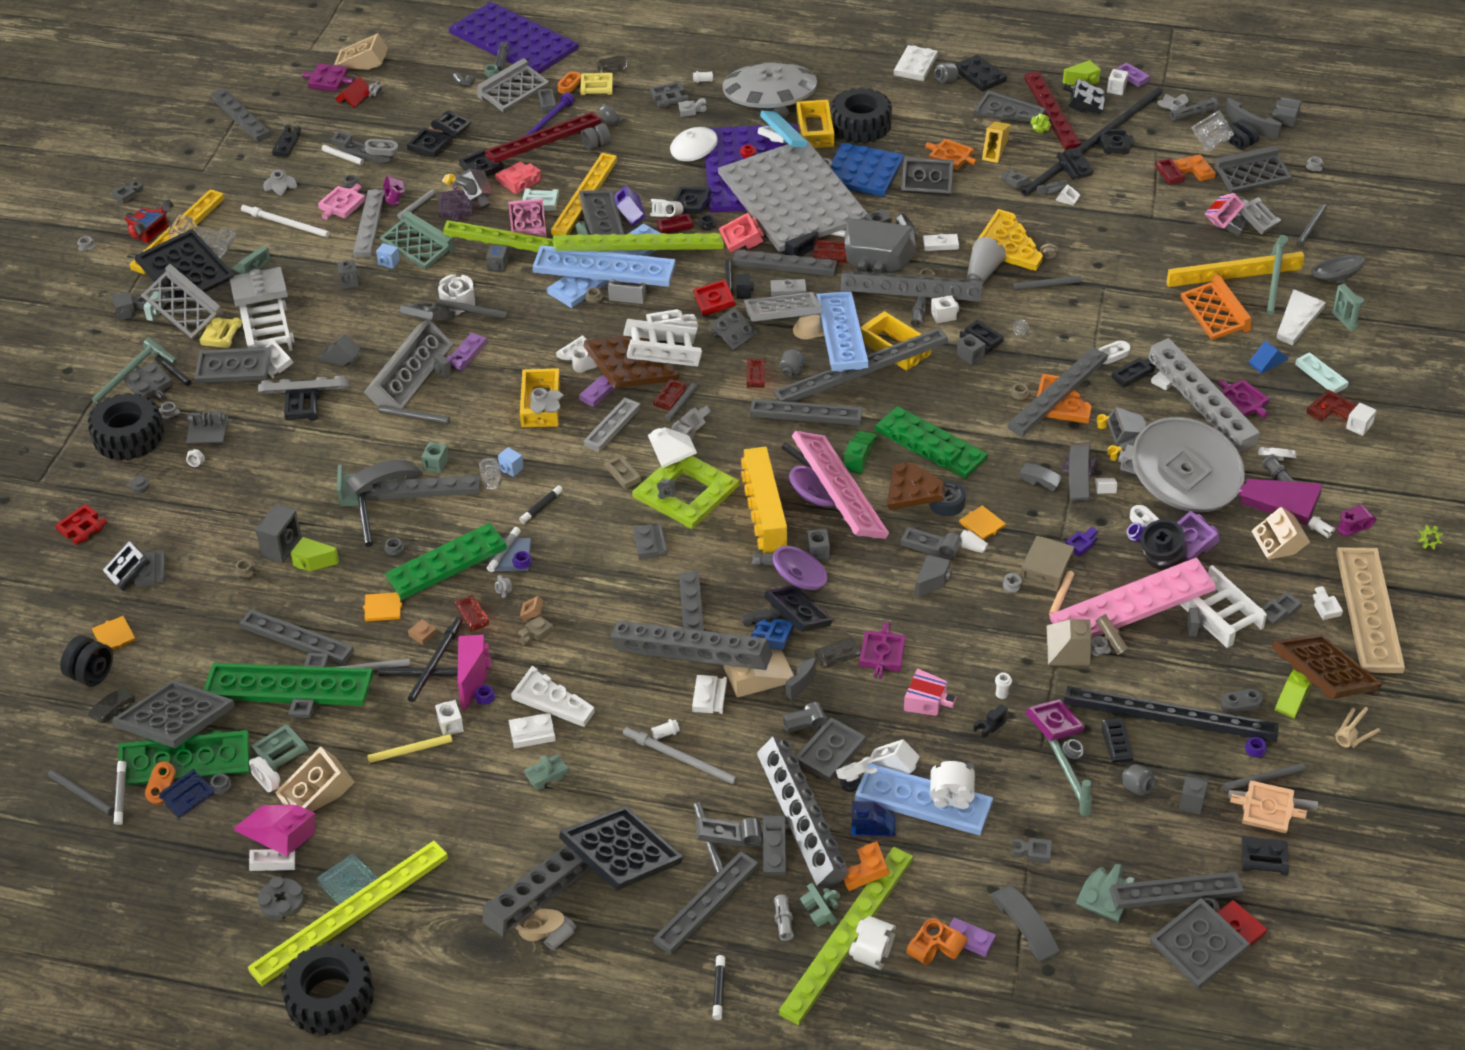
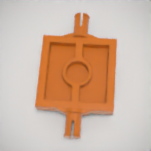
M944 139L936 145L929 142L925 145V149L932 150L929 154V159L954 160L953 169L958 170L965 163L974 166L977 163V159L971 157L973 148Z

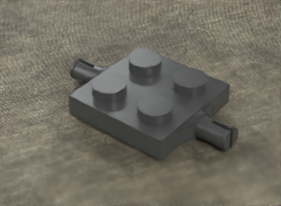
M155 361L143 368L137 366L133 370L134 373L123 379L127 387L134 394L138 393L142 397L147 396L148 398L156 396L161 402L167 398L163 394L165 389L173 385L172 380Z

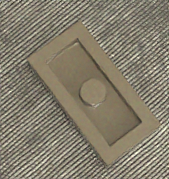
M622 455L605 462V468L624 489L641 482V476Z

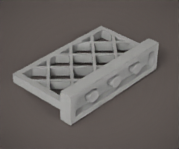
M523 58L478 84L477 97L481 100L485 98L499 110L505 112L537 93V90H542L549 86V81L530 68L528 61ZM527 72H528V73L531 74L532 76H524V75L527 74ZM521 80V83H513V81ZM522 80L532 81V84L522 83ZM533 81H540L541 84H533ZM503 87H509V90H505V89H501V88H503ZM511 87H517L520 90H511ZM522 88H531V90L522 91ZM494 93V94H498V97H497V96H490V95ZM499 94H509V97H499ZM511 95H520L518 98L511 97ZM499 101L509 103L503 106Z
M169 264L165 268L166 272L141 296L193 340L214 318H219L223 311L221 306ZM168 278L171 281V287H162V282ZM182 290L184 298H174V291ZM162 291H171L172 298L162 299ZM152 292H159V299H150L148 296ZM184 301V309H175L174 302ZM187 301H195L197 308L187 309ZM172 302V310H163L162 303ZM197 312V320H187V313ZM200 312L211 314L207 319H200ZM175 313H184V320L176 321ZM187 324H197V329L190 333L187 330Z

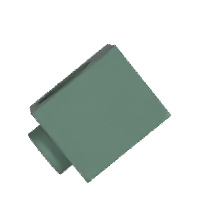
M433 442L428 443L421 456L423 471L442 473L449 459L447 445Z

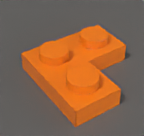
M1201 154L1173 160L1183 174L1193 172L1199 181L1215 178L1216 172Z
M877 841L857 849L861 863L848 868L849 874L844 878L848 891L890 874Z

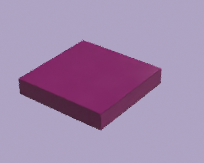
M1060 699L1029 707L1025 713L1049 741L1081 733L1085 727Z

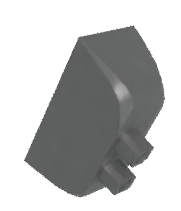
M848 218L845 230L847 262L858 268L860 272L871 270L874 273H890L901 270L916 253L913 227Z

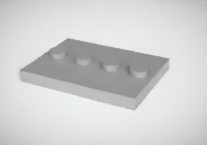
M281 267L266 270L254 269L250 273L234 275V278L230 279L235 307L288 297Z
M813 292L744 300V307L751 321L822 313V306Z

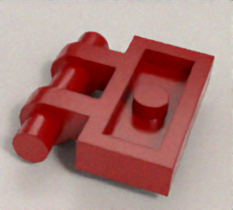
M84 504L57 523L55 528L56 531L68 539L76 535L72 542L78 545L81 542H86L93 533L100 532L103 526L107 524L105 518L97 521L99 518L98 513Z

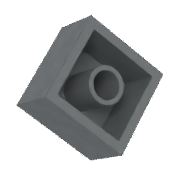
M275 504L271 511L267 513L262 523L257 526L256 535L262 558L283 564L290 552L300 541L302 536L296 510Z

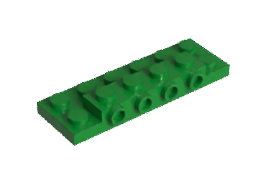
M898 406L875 425L876 432L965 480L988 459V453Z
M247 730L225 733L223 731H212L210 734L205 735L197 733L176 748L148 738L146 741L118 743L119 761L126 762L125 786L148 784L154 767L160 762H168L175 768L176 776L174 781L210 778L217 774H225L226 776L250 773L249 732ZM162 769L160 771V775H165L167 773V769Z

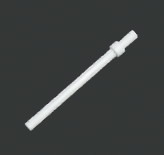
M246 205L241 207V211L249 213L256 218L262 217L326 238L330 234L329 231L262 211L258 207L252 208Z

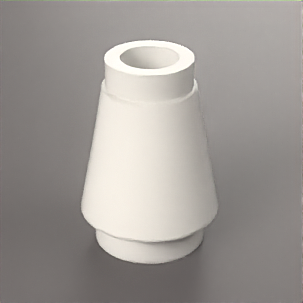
M963 530L960 535L962 539L961 548L984 554L988 543L972 531Z

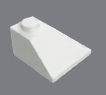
M668 428L655 429L648 435L662 468L697 453L689 435Z

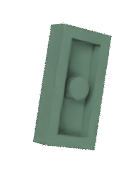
M263 245L238 262V264L232 267L233 272L237 274L250 273L251 270L260 269L271 261L268 247Z
M342 464L338 465L337 494L340 507L359 505L357 494L355 495L346 484V481L355 474L344 475Z

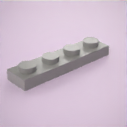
M624 398L583 441L584 446L600 453L640 410V403Z

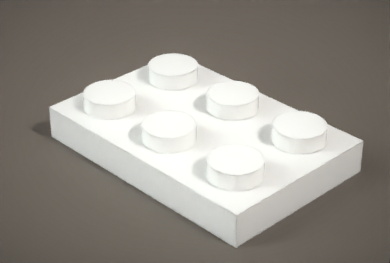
M908 45L894 69V76L924 81L937 58L938 51Z

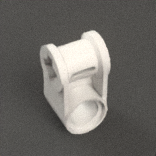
M651 199L652 213H650V216L674 217L683 213V206L680 202Z
M584 347L575 349L572 352V368L574 371L585 372L598 367Z

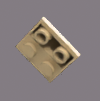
M1282 506L1252 530L1267 559L1295 555L1310 543L1295 515Z

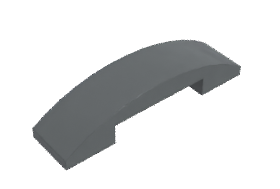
M1231 98L1227 99L1225 113L1233 122L1243 120L1255 128L1259 135L1271 138L1280 137L1282 123L1270 117L1264 120L1242 109L1241 103Z
M339 130L331 138V143L337 148L365 161L382 163L389 162L393 158V156L371 155L365 151V144L354 141L353 135Z
M1090 442L1071 443L1069 455L1070 501L1090 500Z
M390 460L361 470L349 478L346 484L356 495L373 490L374 483L402 476L404 479H412L422 476L423 472L411 461Z
M308 652L304 666L328 667L329 654ZM293 698L288 713L289 717L310 718L318 704H315L314 700Z
M1008 885L990 894V897L1001 912H1007L1028 940V948L1040 963L1060 953L1046 924L1030 902L1018 890Z

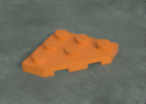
M1042 374L1037 397L1060 376ZM1074 390L1045 417L1088 424L1092 406L1088 402H1084L1080 398V394Z

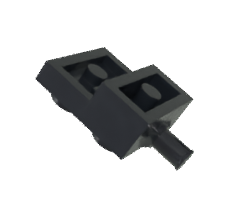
M1077 79L1074 86L1064 84L1063 90L1071 93L1069 107L1082 113L1086 108L1099 115L1101 114L1106 95L1105 91Z

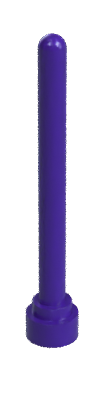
M566 92L561 97L560 103L526 135L541 130L564 107L571 106L575 102L574 96Z

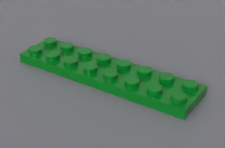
M213 663L203 690L232 699L233 701L292 703L294 698L314 700L315 704L365 706L374 674L372 669Z

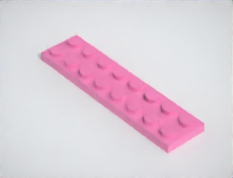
M795 431L792 437L796 445L800 448L805 459L811 465L812 470L826 488L828 495L835 502L836 507L844 516L852 532L857 536L886 539L889 535L888 530L824 435Z
M1196 557L1050 614V620L1054 624L1069 619H1090L1092 639L1104 634L1095 621L1104 614H1107L1113 626L1117 629L1215 591L1216 585Z

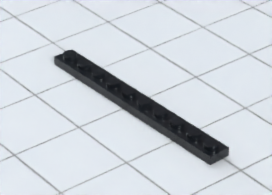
M1067 686L1064 704L1072 707H1083L1094 711L1111 712L1116 715L1122 714L1139 719L1145 718L1156 722L1173 723L1178 726L1195 727L1200 730H1212L1222 734L1229 733L1245 738L1259 737L1264 741L1277 742L1279 723L1072 686Z

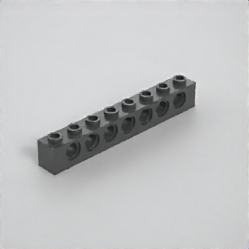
M843 270L841 278V291L931 298L952 295L954 299L981 301L983 281L847 270Z
M617 621L611 634V639L617 650L626 653L760 670L767 669L773 655L766 638Z
M772 737L757 752V755L816 885L833 890L849 874L845 865L846 862L837 848L838 845L829 831L830 828L821 814L822 810L814 799V793L807 784L806 776L800 769L799 761L792 752L791 744L785 739Z

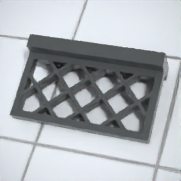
M1277 146L1216 158L1213 168L1216 174L1220 175L1230 193L1283 183L1292 179V176L1278 155L1279 149ZM1275 161H1276V163H1277L1278 165L1275 166V165H1272V164H1269V163H1272V162H1275ZM1261 165L1263 166V169H1259L1254 166ZM1244 168H1245V169H1248V172L1246 173V172H1243V171H1241V170H1239V169H1244ZM1265 168H1269L1271 170H1274V173L1272 174L1264 170ZM1250 171H1253V172L1258 173L1259 176L1256 177V176L1251 175V174H1249V173H1250ZM1225 172H1232L1233 175L1230 176L1225 174ZM1276 172H1279V173L1284 174V176H1283V177H1280V176L1275 175V174H1276ZM1235 175L1243 176L1244 179L1235 178ZM1264 175V176L1269 177V178H1271V179H1270V180H1264V179L1261 178V176ZM1248 178V179H1251V180L1256 181V182H1255V183H1249V182H1246V179ZM1231 182L1240 184V186L1233 187Z

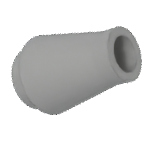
M564 916L563 925L549 933L544 941L545 945L555 951L559 945L575 933L576 925Z

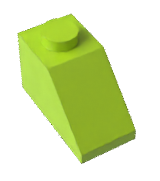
M1090 60L1064 69L1063 83L1074 85L1077 79L1086 81L1090 85L1100 82L1101 69Z
M305 537L290 552L293 566L310 572L339 563L337 548Z
M1293 669L1285 683L1275 711L1295 719L1312 688V684L1304 674Z

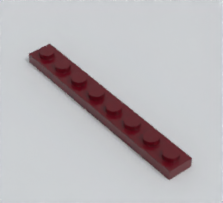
M1040 71L1026 73L1024 80L1039 106L1046 108L1045 116L1050 118L1051 127L1064 150L1079 147L1081 142Z
M590 112L485 150V156L493 163H498L580 133L584 129L594 128L596 125L601 124V118L595 113Z

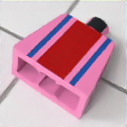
M1235 193L1220 196L1205 212V216L1215 226L1224 229L1245 204Z
M917 669L904 698V711L936 716L942 705L953 708L956 696L947 694V682Z

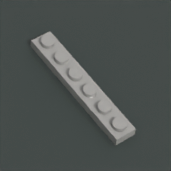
M373 189L367 192L353 251L354 257H371L385 199L384 190Z

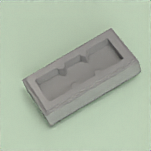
M805 279L771 280V296L806 293Z

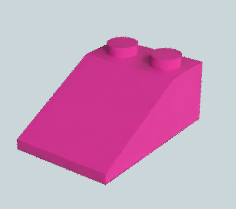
M484 635L459 636L458 689L462 710H467L474 699L476 689L483 685L487 679V669H491V657H487L489 655V644L485 643Z
M262 805L235 826L234 831L288 856L315 834V813L299 805Z

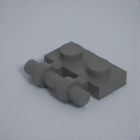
M680 81L650 88V94L657 101V107L664 106L666 108L672 104H678V102L688 101V95H685V89Z

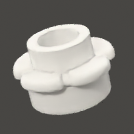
M193 449V451H188L186 461L190 466L198 467L203 464L205 457L201 451Z

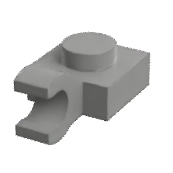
M701 98L696 103H694V100L678 102L680 117L696 115V112L707 111L706 106H701L706 104V100Z
M707 405L699 410L693 408L680 420L685 426L693 427L697 431L706 423L703 417L711 410Z

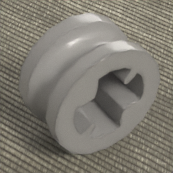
M1015 573L1005 575L1003 588L1008 592L1018 591L1021 588V577Z

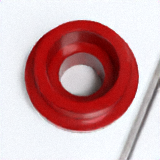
M749 144L744 145L740 148V154L744 159L755 156L756 148Z

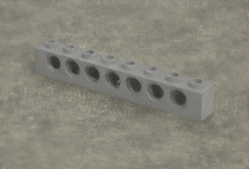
M1169 338L1151 345L1149 353L1151 363L1188 399L1195 409L1206 418L1207 422L1230 440L1238 453L1257 445L1260 432Z

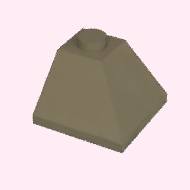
M1069 619L1046 626L1048 666H1090V619Z

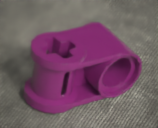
M386 176L383 190L387 203L394 206L399 205L400 197L405 192L404 180Z
M1357 505L1341 513V522L1337 525V531L1343 536H1351L1371 528L1376 522V517L1364 505Z

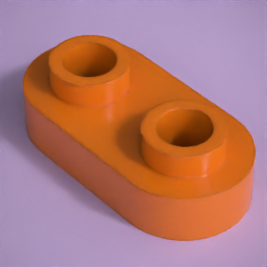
M578 72L567 73L558 82V91L562 94L566 92L571 93L581 83V74Z
M160 762L152 771L145 790V796L154 805L163 804L169 796L176 776V770L170 763ZM162 769H167L165 775H160ZM159 789V794L153 796V791Z

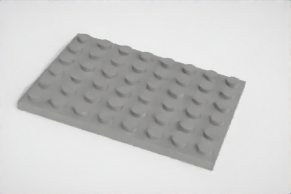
M806 138L807 146L805 148L791 147L787 144L718 168L719 175L749 214L755 217L759 227L779 252L785 250V242L814 231H817L818 238L846 229L848 218L865 220V215L868 214Z

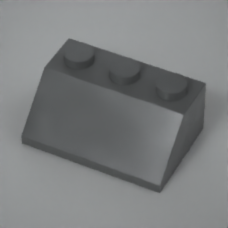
M904 157L901 191L951 194L954 160Z

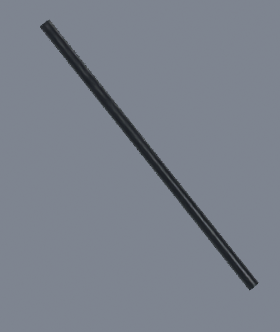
M1159 87L1154 89L1080 145L1078 148L1082 154L1098 143L1103 133L1107 134L1108 130L1116 129L1160 96L1162 89ZM1060 161L1023 188L1021 193L1024 196H1028L1037 189V186L1044 184L1061 171L1064 167Z

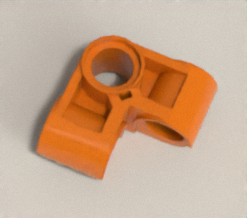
M931 918L924 923L917 935L910 941L906 953L926 966L931 963L938 949L955 960L968 942V939L962 933L950 928L938 919ZM932 929H940L937 935H929Z

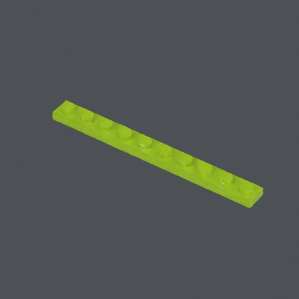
M721 233L553 235L555 251L723 249L724 247Z
M895 847L891 849L885 858L890 874L865 886L779 1009L780 1016L797 1025L801 1024L848 956L852 943L857 942L859 934L856 933L860 920H864L868 916L874 917L912 863V855Z

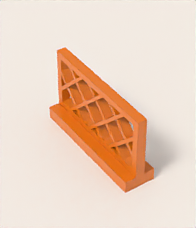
M1220 275L1214 276L1211 283L1181 293L1182 300L1211 340L1239 330H1243L1244 333L1251 331V317ZM1209 289H1212L1213 291L1212 294L1204 293V291H1207ZM1190 296H1196L1197 299H1196V300H1191V299H1188V297H1190ZM1206 298L1209 299L1208 303L1201 302L1200 299ZM1213 300L1221 301L1220 305L1211 303ZM1196 307H1205L1204 311L1196 310ZM1209 308L1217 310L1216 314L1207 311ZM1226 311L1229 314L1228 316L1220 315V312ZM1204 317L1213 318L1212 322L1204 321L1203 319ZM1217 319L1225 321L1224 324H1219L1215 322ZM1229 322H1234V323H1237L1238 325L1229 326L1228 323H1229ZM1212 328L1221 329V331L1213 333L1211 330Z

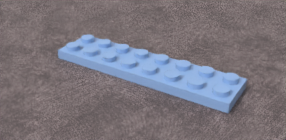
M643 223L628 234L661 233ZM615 250L602 252L649 256L657 250ZM564 276L547 288V294L573 308L585 299V294L589 288L601 289L611 281Z
M540 246L532 268L533 273L608 281L615 279V281L638 284L645 282L648 285L669 287L676 264L675 259L599 251H555L554 247Z
M852 292L816 294L817 300L822 306L820 316L831 370L841 372L849 369L861 370L868 368L867 354Z

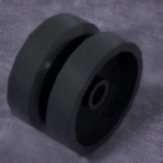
M1158 519L1144 528L1141 534V545L1144 557L1149 565L1159 570H1166L1185 561L1188 554L1185 533L1177 522L1169 519Z
M79 635L73 638L63 651L60 661L61 672L67 678L79 681L88 687H95L106 678L113 663L112 648L88 636Z

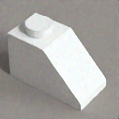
M903 739L875 748L870 756L874 760L869 763L910 774L915 770L920 756Z

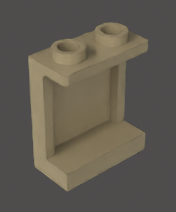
M1036 536L1021 567L1020 577L1022 582L1058 592L1061 586V578L1067 565L1073 560L1074 546Z

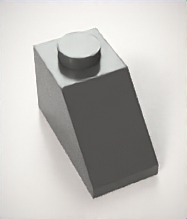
M344 334L327 346L318 359L322 362L344 366L349 362L352 364L358 358L357 353L361 348Z
M931 555L926 556L916 580L915 596L919 597L944 588L946 580H950L952 575L950 560Z
M1187 774L1179 805L1180 810L1201 814L1209 779Z

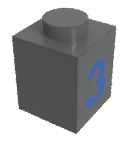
M491 244L486 256L487 270L505 272L509 261L508 246Z

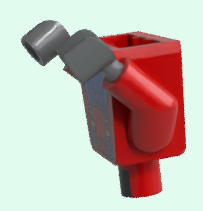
M170 199L165 200L159 210L141 208L135 214H126L125 221L128 223V232L133 239L139 238L145 243H149L169 227L166 214L174 207Z

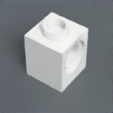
M1112 70L1108 79L1107 93L1123 95L1127 85V71Z
M952 295L932 299L931 314L936 323L957 320L959 305L958 302H955Z
M1359 403L1349 414L1346 429L1363 436L1373 425L1377 410Z
M456 700L435 705L437 719L443 736L464 732Z

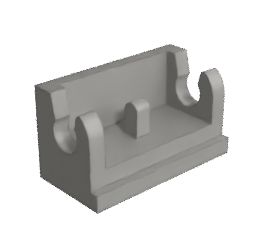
M611 279V283L609 282L608 284L609 300L643 304L647 293L645 282H641V286L635 287L615 285V279Z

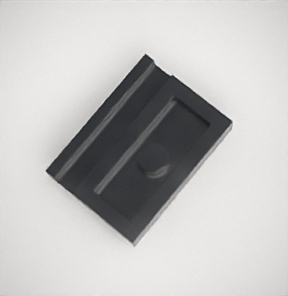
M1078 147L1065 150L1063 153L1058 152L1056 157L1072 180L1077 177L1079 179L1093 175V168Z
M978 320L967 326L964 331L961 330L959 335L960 338H963L971 333L986 344L985 354L988 353L989 349L992 350L1003 343L1004 336Z

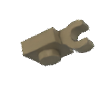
M539 615L525 624V628L519 630L518 635L521 638L518 642L522 645H527L534 638L539 641L553 631V625Z

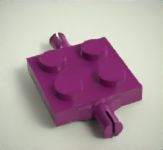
M318 63L312 73L305 71L302 73L303 78H309L308 88L338 92L343 84L354 82V78L346 77L348 67Z
M1223 379L1218 381L1217 385L1224 389L1222 391L1224 396L1245 417L1253 413H1257L1263 419L1268 416L1269 412L1264 410L1263 407L1269 404L1270 398L1243 379L1234 384H1228Z
M886 622L883 623L882 631H865L859 666L875 668L874 678L876 679L878 678V673L879 679H882L883 670H901L906 635L891 633V623L889 622L887 628Z

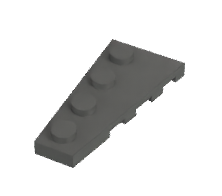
M987 91L974 109L975 116L1031 122L1033 116L1036 117L1038 114L1045 115L1046 108L992 91Z

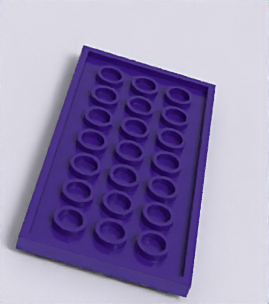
M493 2L487 3L449 27V33L497 56L500 49V43L507 42L509 48L506 51L505 61L514 64L524 58L528 61V66L538 74L579 49V43Z

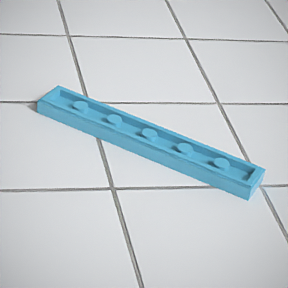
M761 110L760 116L791 147L805 148L807 146V141L777 112Z

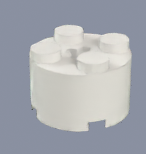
M456 274L449 275L439 282L438 291L440 299L475 306L473 282L468 276L461 275L462 277H456ZM449 308V311L455 312L454 315L464 312L463 310Z
M957 761L942 762L938 768L935 765L931 769L930 797L934 801V805L938 808L949 807L950 805L959 809L968 808L969 803L974 799V769L971 768L970 770L966 768L965 763Z
M871 916L860 920L856 930L859 936L857 942L852 943L849 955L853 956L855 961L881 970L884 964L880 962L882 957L887 958L895 937V934L891 931L895 930L896 926Z

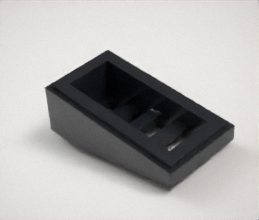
M814 231L785 242V255L803 256L817 247L818 232Z
M1123 718L1103 720L1101 731L1112 763L1133 761V754ZM1125 750V752L1115 753V751Z

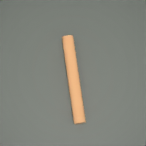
M1067 571L1049 611V615L1059 611L1074 577V572Z

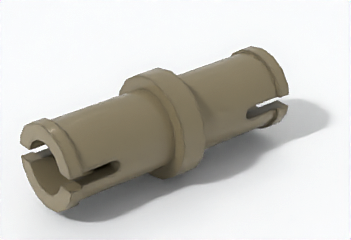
M1107 614L1095 620L1105 634V640L1110 642L1117 655L1128 649V646H1126L1119 635V629H1115Z

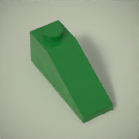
M859 430L849 441L844 453V465L848 471L863 473L877 439V434Z

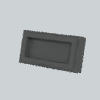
M553 88L537 90L541 113L550 112L557 106Z

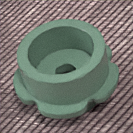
M489 64L485 67L484 73L490 78L499 73L497 65Z

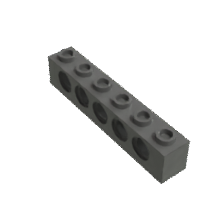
M565 844L559 851L548 856L544 862L535 866L524 877H520L513 885L504 889L493 900L486 902L483 907L482 923L503 937L592 868Z

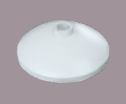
M706 127L687 129L673 140L670 146L671 154L680 161L700 159L716 147L717 135L713 130Z

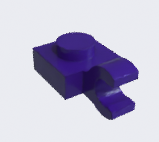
M1091 527L1084 534L1078 531L1066 540L1065 544L1074 546V553L1080 557L1091 549L1093 543L1098 540V537L1095 536L1098 530Z

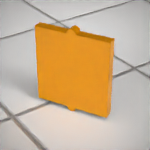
M983 505L974 511H969L968 515L959 520L961 525L972 531L982 540L987 539L991 535H996L997 531L1006 526L1004 521Z
M397 593L365 595V605L363 606L365 622L400 619V612L403 606Z
M124 616L106 621L104 624L92 628L97 641L107 644L112 650L121 649L122 646L136 641Z

